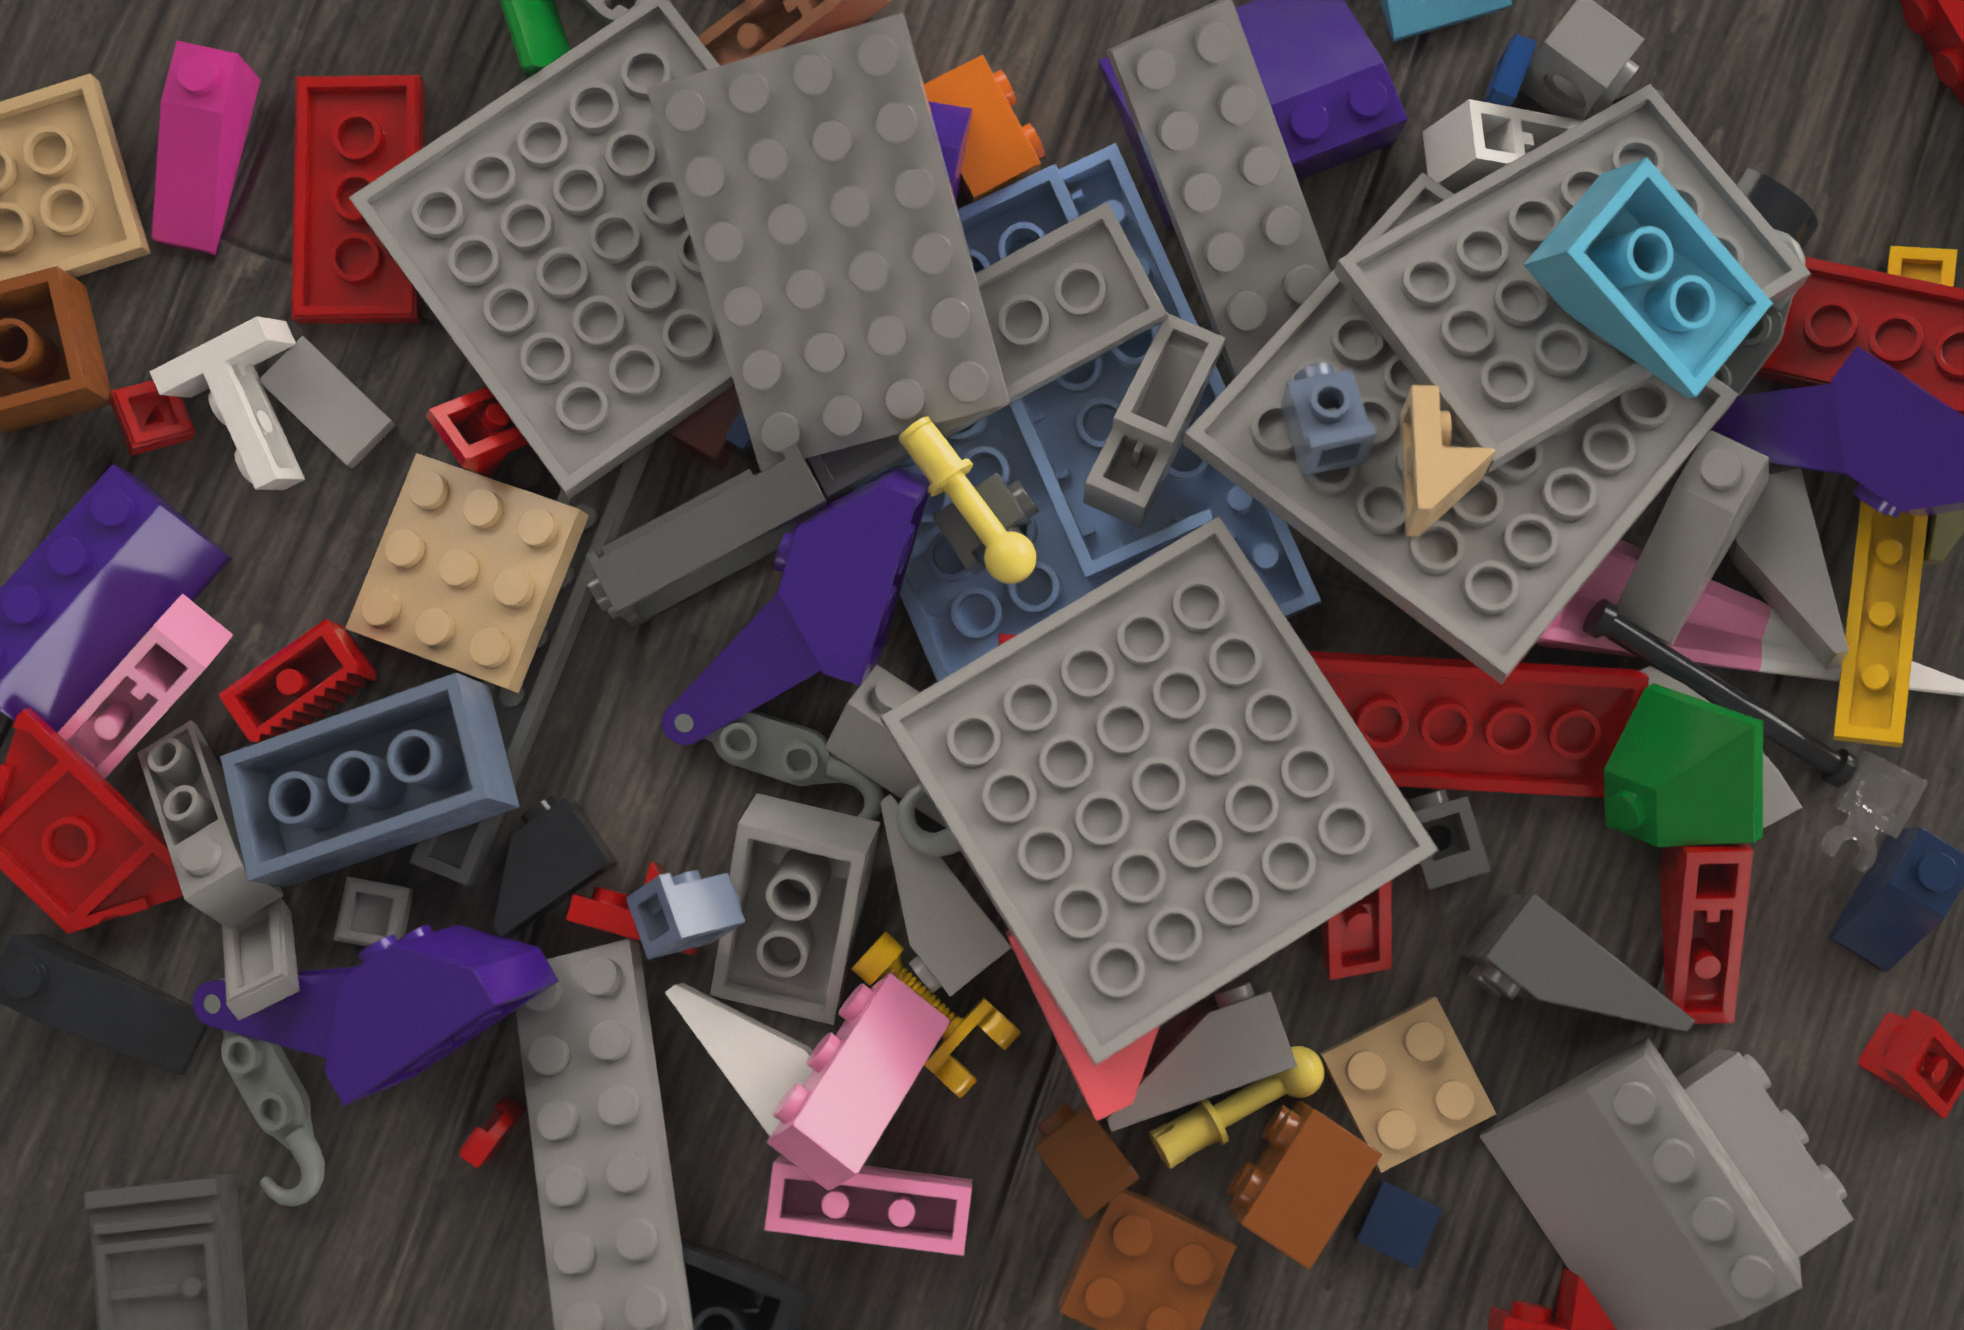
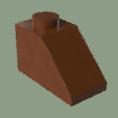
M1066 1102L1051 1112L1036 1126L1042 1135L1033 1142L1035 1150L1086 1220L1140 1178L1130 1161L1100 1122L1095 1120L1084 1102L1074 1110Z

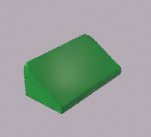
M499 0L520 66L527 79L570 51L554 0Z

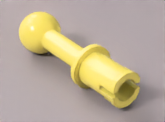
M928 416L919 419L909 426L899 436V442L929 481L930 486L927 491L930 495L936 496L945 492L985 545L984 562L989 574L997 581L1005 584H1016L1027 579L1036 565L1037 556L1035 548L1026 536L1017 532L1006 531L965 475L972 469V462L969 459H960Z
M1291 1047L1297 1067L1257 1080L1214 1105H1211L1207 1098L1197 1102V1107L1167 1124L1165 1123L1149 1131V1136L1163 1162L1166 1163V1166L1171 1169L1189 1156L1217 1141L1221 1145L1228 1143L1229 1137L1225 1128L1284 1095L1294 1098H1305L1314 1094L1321 1087L1325 1076V1069L1321 1058L1307 1047Z

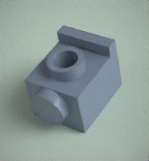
M1317 363L1298 371L1294 376V381L1287 382L1281 410L1301 475L1307 476L1366 463L1377 433L1374 423L1368 421L1352 369L1334 372L1331 364ZM1334 407H1335V409H1336L1335 411L1325 410V409L1334 408Z
M698 870L685 872L672 878L670 873L658 875L626 897L648 960L711 944L745 923L740 908L738 892L731 883L728 873L701 879Z

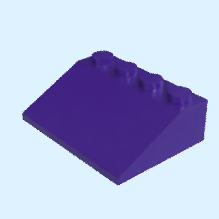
M1255 0L1235 8L1298 181L1396 143L1408 117L1384 61L1344 0ZM1106 57L1099 60L1098 66L1167 231L1174 229L1110 59Z

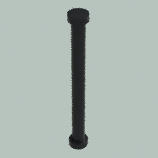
M1602 599L1596 603L1587 615L1583 624V631L1595 639L1601 636L1606 637L1657 670L1685 684L1710 703L1762 720L1763 736L1821 771L1822 780L1834 788L1842 787L1854 775L1858 766V757L1847 749L1834 750L1618 615V607L1607 599Z

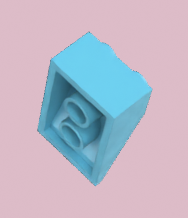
M1648 158L1602 173L1523 264L1568 315L1688 399L1696 397L1773 304Z

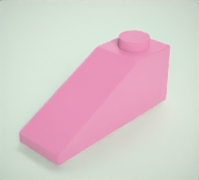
M182 594L60 729L58 734L105 779L208 667L232 638L233 634Z

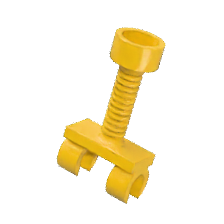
M885 931L855 963L851 970L869 987L891 973L951 1020L941 1036L942 1042L932 1051L924 1066L961 1099L977 1082V1078L950 1053L976 1025L1004 1050L1013 1043L1021 1032L984 996L964 1018L955 1017V1013L950 1012L951 1009L949 1007L945 1008V1003H941L939 998L936 999L935 994L931 995V992L926 990L927 987L925 985L922 986L921 981H917L918 978L916 976L912 977L913 973L908 972L906 967L903 968L901 955L905 948Z

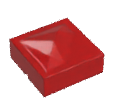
M153 380L110 391L108 399L130 456L193 440L195 430L182 397L160 395Z

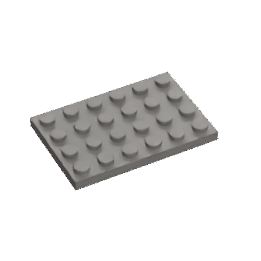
M903 13L646 87L758 464L767 460L770 466L773 467L784 461L785 459L781 451L795 443L803 458L806 459L902 433L913 423L925 416H928L934 424L1009 404L1010 399Z
M1651 84L1337 261L1334 274L1420 385L1439 386L1440 411L1450 412L1452 427L1467 447L1495 449V454L1486 471L1487 473L1654 375L1568 315L1523 265L1602 173L1648 158L1773 304L1801 288L1811 274Z

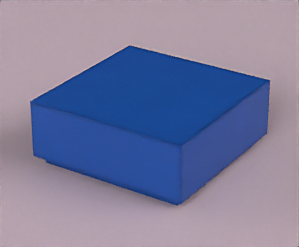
M1518 34L1515 37H1511L1499 58L1483 102L1508 107L1512 106L1518 95L1537 41Z

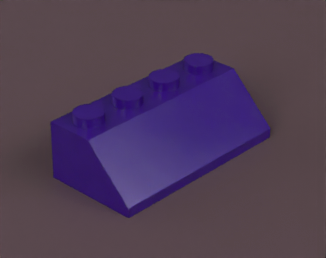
M112 464L0 588V711L15 720L21 711L32 708L58 733L182 594L194 602L232 558L141 478Z

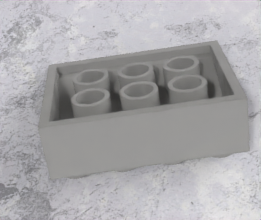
M1648 1036L1480 1133V1138L1565 1265L1583 1279L1616 1330H1712L1743 1320L1802 1288L1799 1258Z

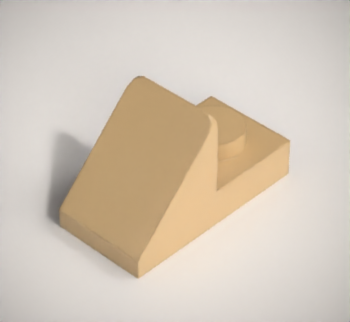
M1412 385L1400 414L1406 536L1419 537L1469 492L1484 477L1495 454V449L1450 447L1451 415L1449 411H1440L1439 386Z

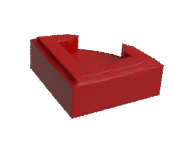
M511 1095L507 1098L504 1097L494 1106V1111L483 1127H476L459 1149L461 1152L459 1156L477 1169L493 1160L528 1110L525 1105Z

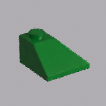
M1655 683L1645 687L1604 768L1605 826L1656 847L1754 843L1763 837V721Z

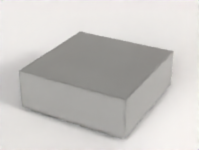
M347 877L334 940L362 946H370L390 935H395L396 939L399 940L406 934L415 888Z

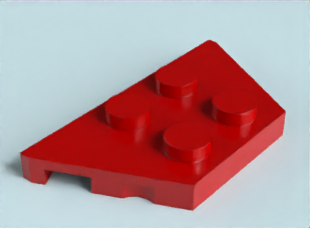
M32 708L21 711L16 716L13 725L16 731L5 762L0 765V870L67 934L182 897V890L164 836Z

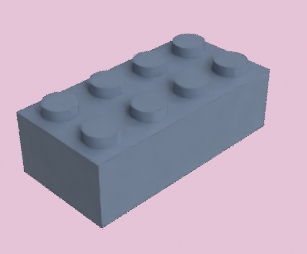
M459 673L442 677L220 756L247 879L252 882L290 887L519 808L489 685Z

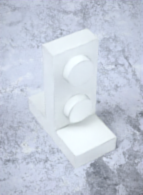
M258 316L150 371V374L160 395L192 398L210 388L211 392L208 395L209 404L215 416L221 423L227 426L237 448L234 453L235 461L242 475L249 482L253 483L255 490H285L305 480L266 391L262 383L258 381L259 376L254 365L292 347L296 342L286 321Z

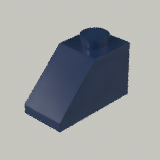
M1922 827L1891 829L1828 938L1882 972H1888L1946 917L1964 886V853Z

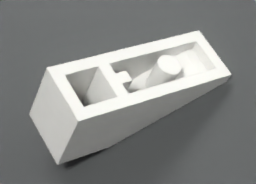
M1469 99L1423 131L1427 174L1447 190L1456 194L1580 124L1583 120Z
M685 983L674 985L665 994L767 1134L771 1136L780 1122L773 1116L775 1108L793 1085L799 1083L803 1086L813 1071L806 1064L813 1052L812 1048Z

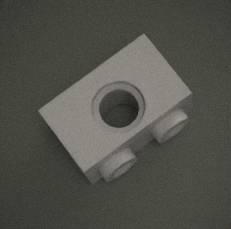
M1577 0L1540 47L1526 70L1519 90L1553 115L1583 120L1588 113L1594 116L1611 105L1640 67L1630 58L1645 39L1593 0Z

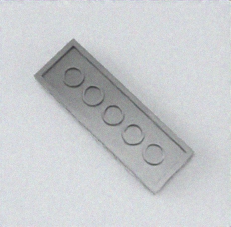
M1218 0L1106 50L1213 331L1226 338L1222 354L1231 378L1234 380L1327 278L1331 270L1233 1Z
M1108 201L975 273L1010 399L1009 404L1169 319L1164 306ZM1007 405L937 423L935 426L945 438H948ZM901 433L808 458L826 496L833 500L911 458L899 442L898 438Z
M625 939L546 959L559 982L518 1008L516 1016L554 1330H693L640 944L632 939Z

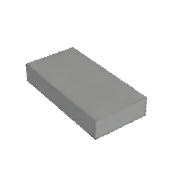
M304 336L295 345L290 347L258 379L351 469L396 426L382 410Z
M279 898L230 929L222 925L227 1006L238 1020L299 992L292 913L282 898Z

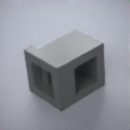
M995 473L974 487L1007 532H1017L1024 535L1021 529L1032 523L1030 518L1040 512L1019 480L1008 485L999 474ZM953 502L932 516L965 568L976 575L986 569L985 564L980 558L984 555L986 547Z
M1446 789L1408 800L1410 808L1426 832L1431 827L1438 826L1445 831L1447 836L1446 845L1441 850L1436 851L1413 866L1417 890H1430L1491 872L1468 796L1449 801Z

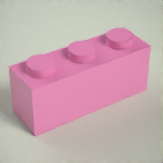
M891 973L872 987L868 988L862 983L851 993L838 1013L845 1019V1022L836 1035L830 1032L819 1042L806 1062L813 1069L812 1073L803 1086L799 1083L793 1085L773 1112V1116L780 1122L766 1143L828 1191L858 1174L951 1020Z
M779 1155L773 1162L764 1230L964 1256L972 1179L863 1165L857 1175L828 1191L783 1155Z

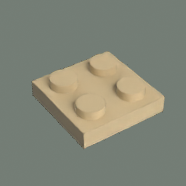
M1431 996L1318 1053L1362 1141L1383 1154L1375 1166L1381 1173L1496 1115L1441 1004L1435 996Z

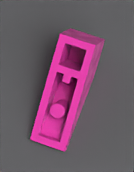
M176 41L160 107L151 237L156 243L216 255L261 81L238 53Z

